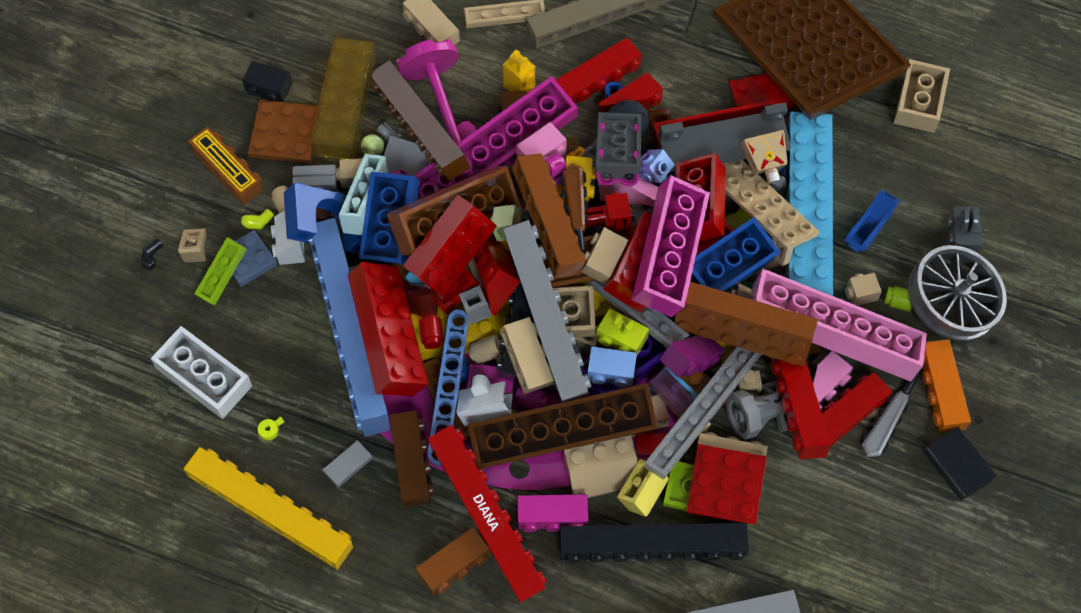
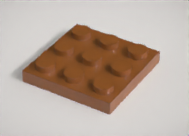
M260 100L248 156L250 158L311 164L322 112L321 106Z

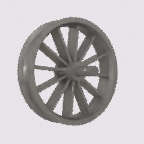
M947 245L933 249L914 267L908 281L910 303L919 319L933 332L951 340L970 341L983 336L1000 321L1006 309L1007 295L999 273L987 259L965 247ZM943 259L951 260L952 274ZM933 262L939 273L927 266V264ZM960 264L969 268L963 279H960ZM922 274L935 284L922 282ZM979 276L982 281L974 283ZM982 286H986L989 294L974 292L971 290L977 289ZM924 291L942 294V296L928 301ZM944 301L947 306L940 315L932 305ZM979 302L992 304V311ZM951 307L954 308L955 324L945 319ZM963 313L972 327H964ZM976 313L985 318L988 322L982 325Z

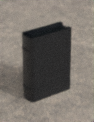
M959 427L934 441L923 450L924 454L961 501L993 481V478L997 476Z

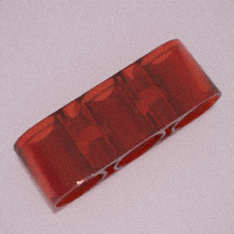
M402 281L410 313L421 317L438 313L433 289Z

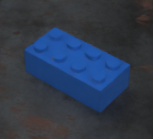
M371 171L359 254L360 259L398 265L406 263L410 256L401 255L387 213L417 201L420 179L408 175Z
M753 217L695 257L690 282L728 292L772 262L780 254V251L755 217Z

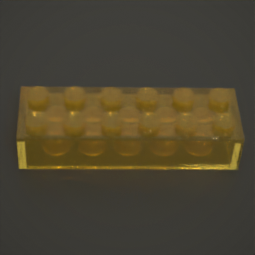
M334 37L310 140L313 155L339 159L355 158L371 82L369 73L373 71L376 59V49L373 41Z

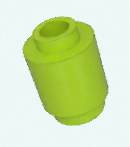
M888 286L884 303L889 304V307L910 312L913 307L910 303L908 289Z

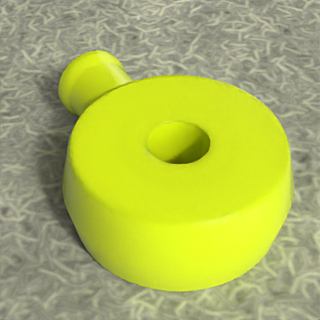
M279 417L275 421L271 419L261 421L258 425V435L264 440H273L277 437L279 426L284 423V420Z

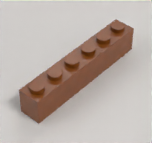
M542 153L517 156L512 170L533 224L537 228L540 242L554 278L579 275L586 262L585 254L580 250L578 237L572 230L570 217L566 215L563 199L558 195L556 182L552 179L549 172L548 162L544 160Z

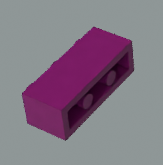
M697 335L671 343L660 360L678 378L717 367L721 363V356L726 350L715 340Z

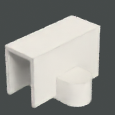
M476 375L472 379L471 388L459 391L456 413L464 426L511 414L513 394L504 395L505 381L491 384L486 376Z

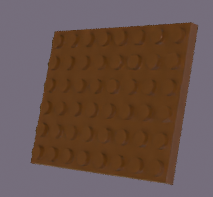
M731 0L713 9V15L809 120L905 73L911 67V64L848 0Z

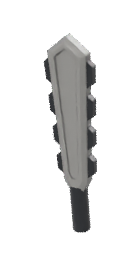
M917 374L912 381L907 380L900 392L889 398L887 401L888 407L882 408L879 413L880 418L874 420L871 425L872 430L866 432L862 438L863 443L861 446L866 457L880 456L881 453H885L889 445L888 439H892L896 432L894 427L899 425L902 420L901 413H905L909 406L907 403L908 395L919 378Z

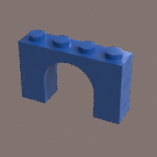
M294 182L284 191L287 239L306 243L317 234L316 208L325 209L332 213L341 226L339 213L347 195L341 192L324 190L321 187H311L303 183ZM342 230L343 250L360 254L362 235L343 233Z

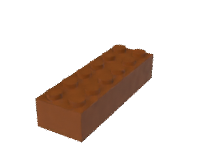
M492 167L387 213L401 255H412L457 195L474 205L489 219L493 216L494 207L515 205L516 208L521 207L508 167Z
M690 282L685 306L676 313L674 323L685 332L804 367L818 319Z

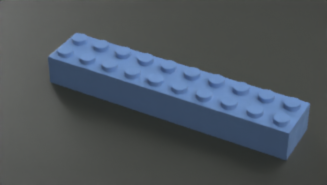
M332 218L316 222L317 234L309 242L358 431L363 430L365 437L390 431L391 428L383 395L376 394L349 284L348 274L350 272L336 220Z

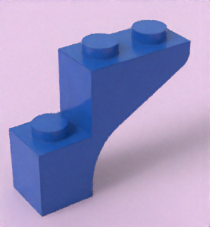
M884 190L879 191L868 210L849 232L844 241L848 242V246L857 252H860V250L864 252L870 248L884 224L890 220L901 200Z

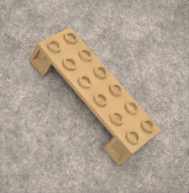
M743 160L723 163L726 167L725 193L752 218L755 217L761 227L773 237L772 241L780 251V254L775 259L782 266L788 264L793 248L817 237L820 231L758 174H754L751 167Z

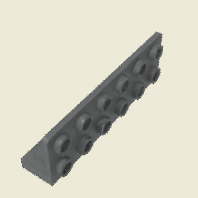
M786 102L765 106L760 114L683 128L682 122L662 125L658 132L661 149L666 152L674 163L673 168L668 174L676 172V163L713 153L718 155L722 163L747 159L740 144L744 139L784 130L786 151H789L791 145L784 121V116L788 111Z

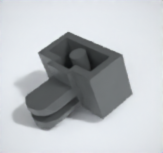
M953 206L950 214L946 216V226L949 227L950 231L947 236V244L965 247L978 253L982 246V226L979 207Z

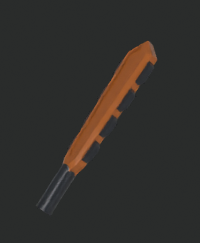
M571 163L561 176L562 186L566 188L563 191L564 199L568 201L565 207L566 212L570 214L571 227L578 237L580 250L586 253L584 240L585 225L588 223V215L585 214L588 204L584 200L587 196V188L584 186V183H586V173L583 171V168Z

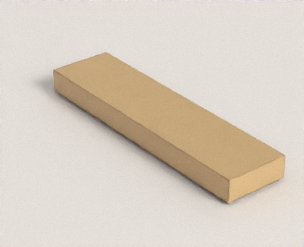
M543 0L464 8L466 29L527 22V18H530L532 15L545 12Z

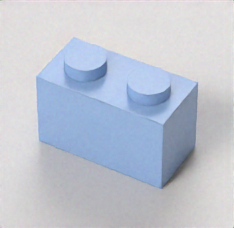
M592 347L588 368L589 381L595 384L611 383L621 388L632 386L637 353Z

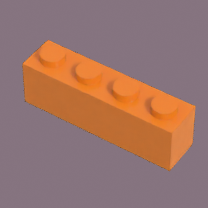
M950 339L926 342L922 377L924 384L928 386V402L933 406L934 425L938 426L939 433L950 432L956 427L966 430L971 423Z

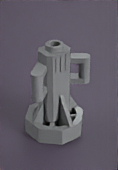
M777 380L762 384V396L751 395L742 389L732 392L727 398V417L736 435L744 440L756 437L768 420L775 417L779 431L781 433L788 431L787 421L785 422L784 417L786 412H783L781 405V394L777 391H772L776 389Z

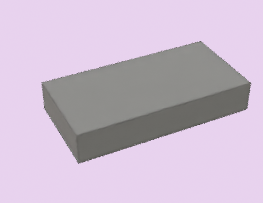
M357 440L323 469V472L339 488L370 462L373 457Z

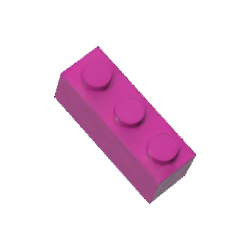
M587 495L518 496V529H523L524 532H535L537 529L557 532L560 531L561 526H588Z

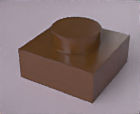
M669 108L648 111L651 132H653L654 123L671 120Z

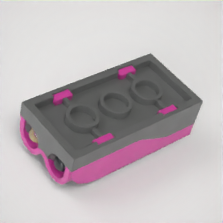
M598 112L597 181L606 186L612 185L616 181H620L624 186L636 185L638 180H640L641 114Z

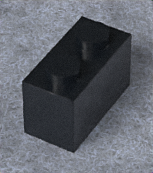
M255 61L251 62L242 80L245 92L252 96L258 95L269 101L277 102L285 101L293 84L290 72Z

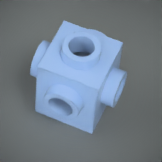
M663 149L648 150L641 157L640 177L650 183H661L667 178V174L673 168L674 163Z

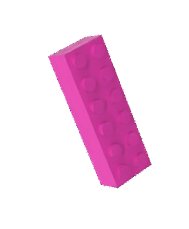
M672 175L659 186L632 301L670 317H673L684 308L710 195L709 192Z

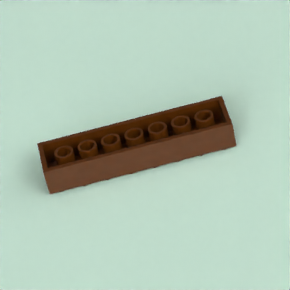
M648 383L468 424L474 455L477 459V469L489 468L659 429Z

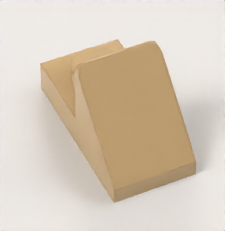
M205 229L183 230L178 251L184 262L206 261L204 250Z

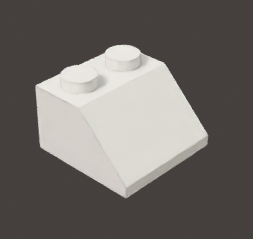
M284 210L274 217L275 225H271L272 238L276 239V244H272L273 257H277L279 265L305 262L304 242L287 239Z

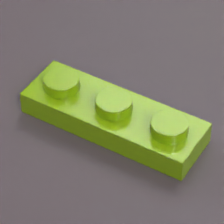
M227 237L194 294L215 305L247 248Z

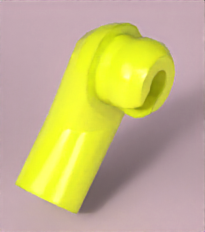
M266 209L260 216L244 215L241 223L248 229L259 230L274 217V214L269 209Z

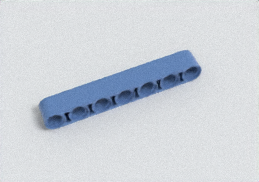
M462 310L453 311L448 318L430 436L436 434V430L440 427L446 428L450 425L454 427L469 329L468 315ZM463 318L465 323L457 327L453 324V320ZM454 339H458L462 344L459 348L454 349L449 346V343ZM450 361H455L458 363V368L450 371L446 368V364ZM446 383H452L455 386L454 391L451 393L444 392L442 388ZM443 405H448L452 408V411L448 415H442L439 409ZM429 444L428 457L430 462L434 466H442L439 460H435L432 457L434 451Z

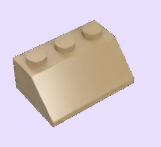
M631 435L564 450L563 456L572 495H587V498L621 491L637 464V456Z

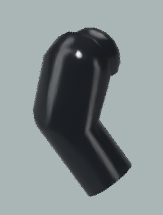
M155 239L143 249L141 257L143 268L153 270L156 267V260L153 259V255L163 247V243L159 239Z

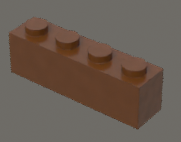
M416 410L391 414L390 422L403 507L430 504V496L434 495L433 483L428 482L427 474L431 473L429 460L424 459V452H428L426 438L421 439L420 431H425L423 418H418Z

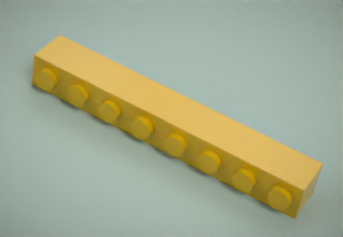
M201 447L198 448L183 468L187 477L336 570L339 569L353 549L351 537L342 530H339V532L333 530L329 522L322 518L317 520L312 517V512L305 507L299 509L293 505L294 502L285 495L278 496L274 493L275 490L266 483L263 485L257 483L253 475L248 472L241 473L232 462L228 460L223 462L213 450L207 449L206 451Z

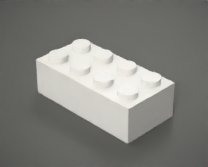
M182 326L151 358L159 372L221 419L231 411L252 387L250 379L245 373Z

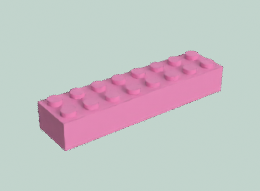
M762 269L752 286L751 300L818 319L812 340L814 344L908 381H912L923 367L927 333L765 269Z

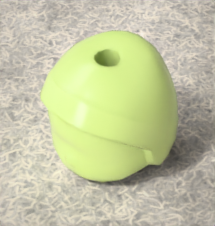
M369 134L361 141V149L364 154L379 155L384 150V141L378 135Z

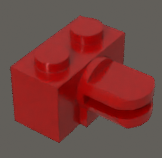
M613 192L605 195L604 205L588 208L585 211V214L588 215L586 228L604 226L622 237L628 235L632 214L627 193Z

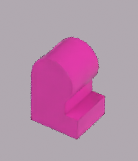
M555 153L544 160L548 162L552 179L555 178L557 186L562 183L561 176L566 168V163L559 153Z

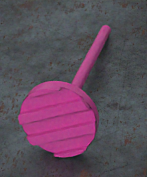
M450 39L433 43V40L420 42L406 49V55L396 60L398 71L406 80L429 78L447 132L457 145L462 140L438 75L456 64L459 59L457 48Z

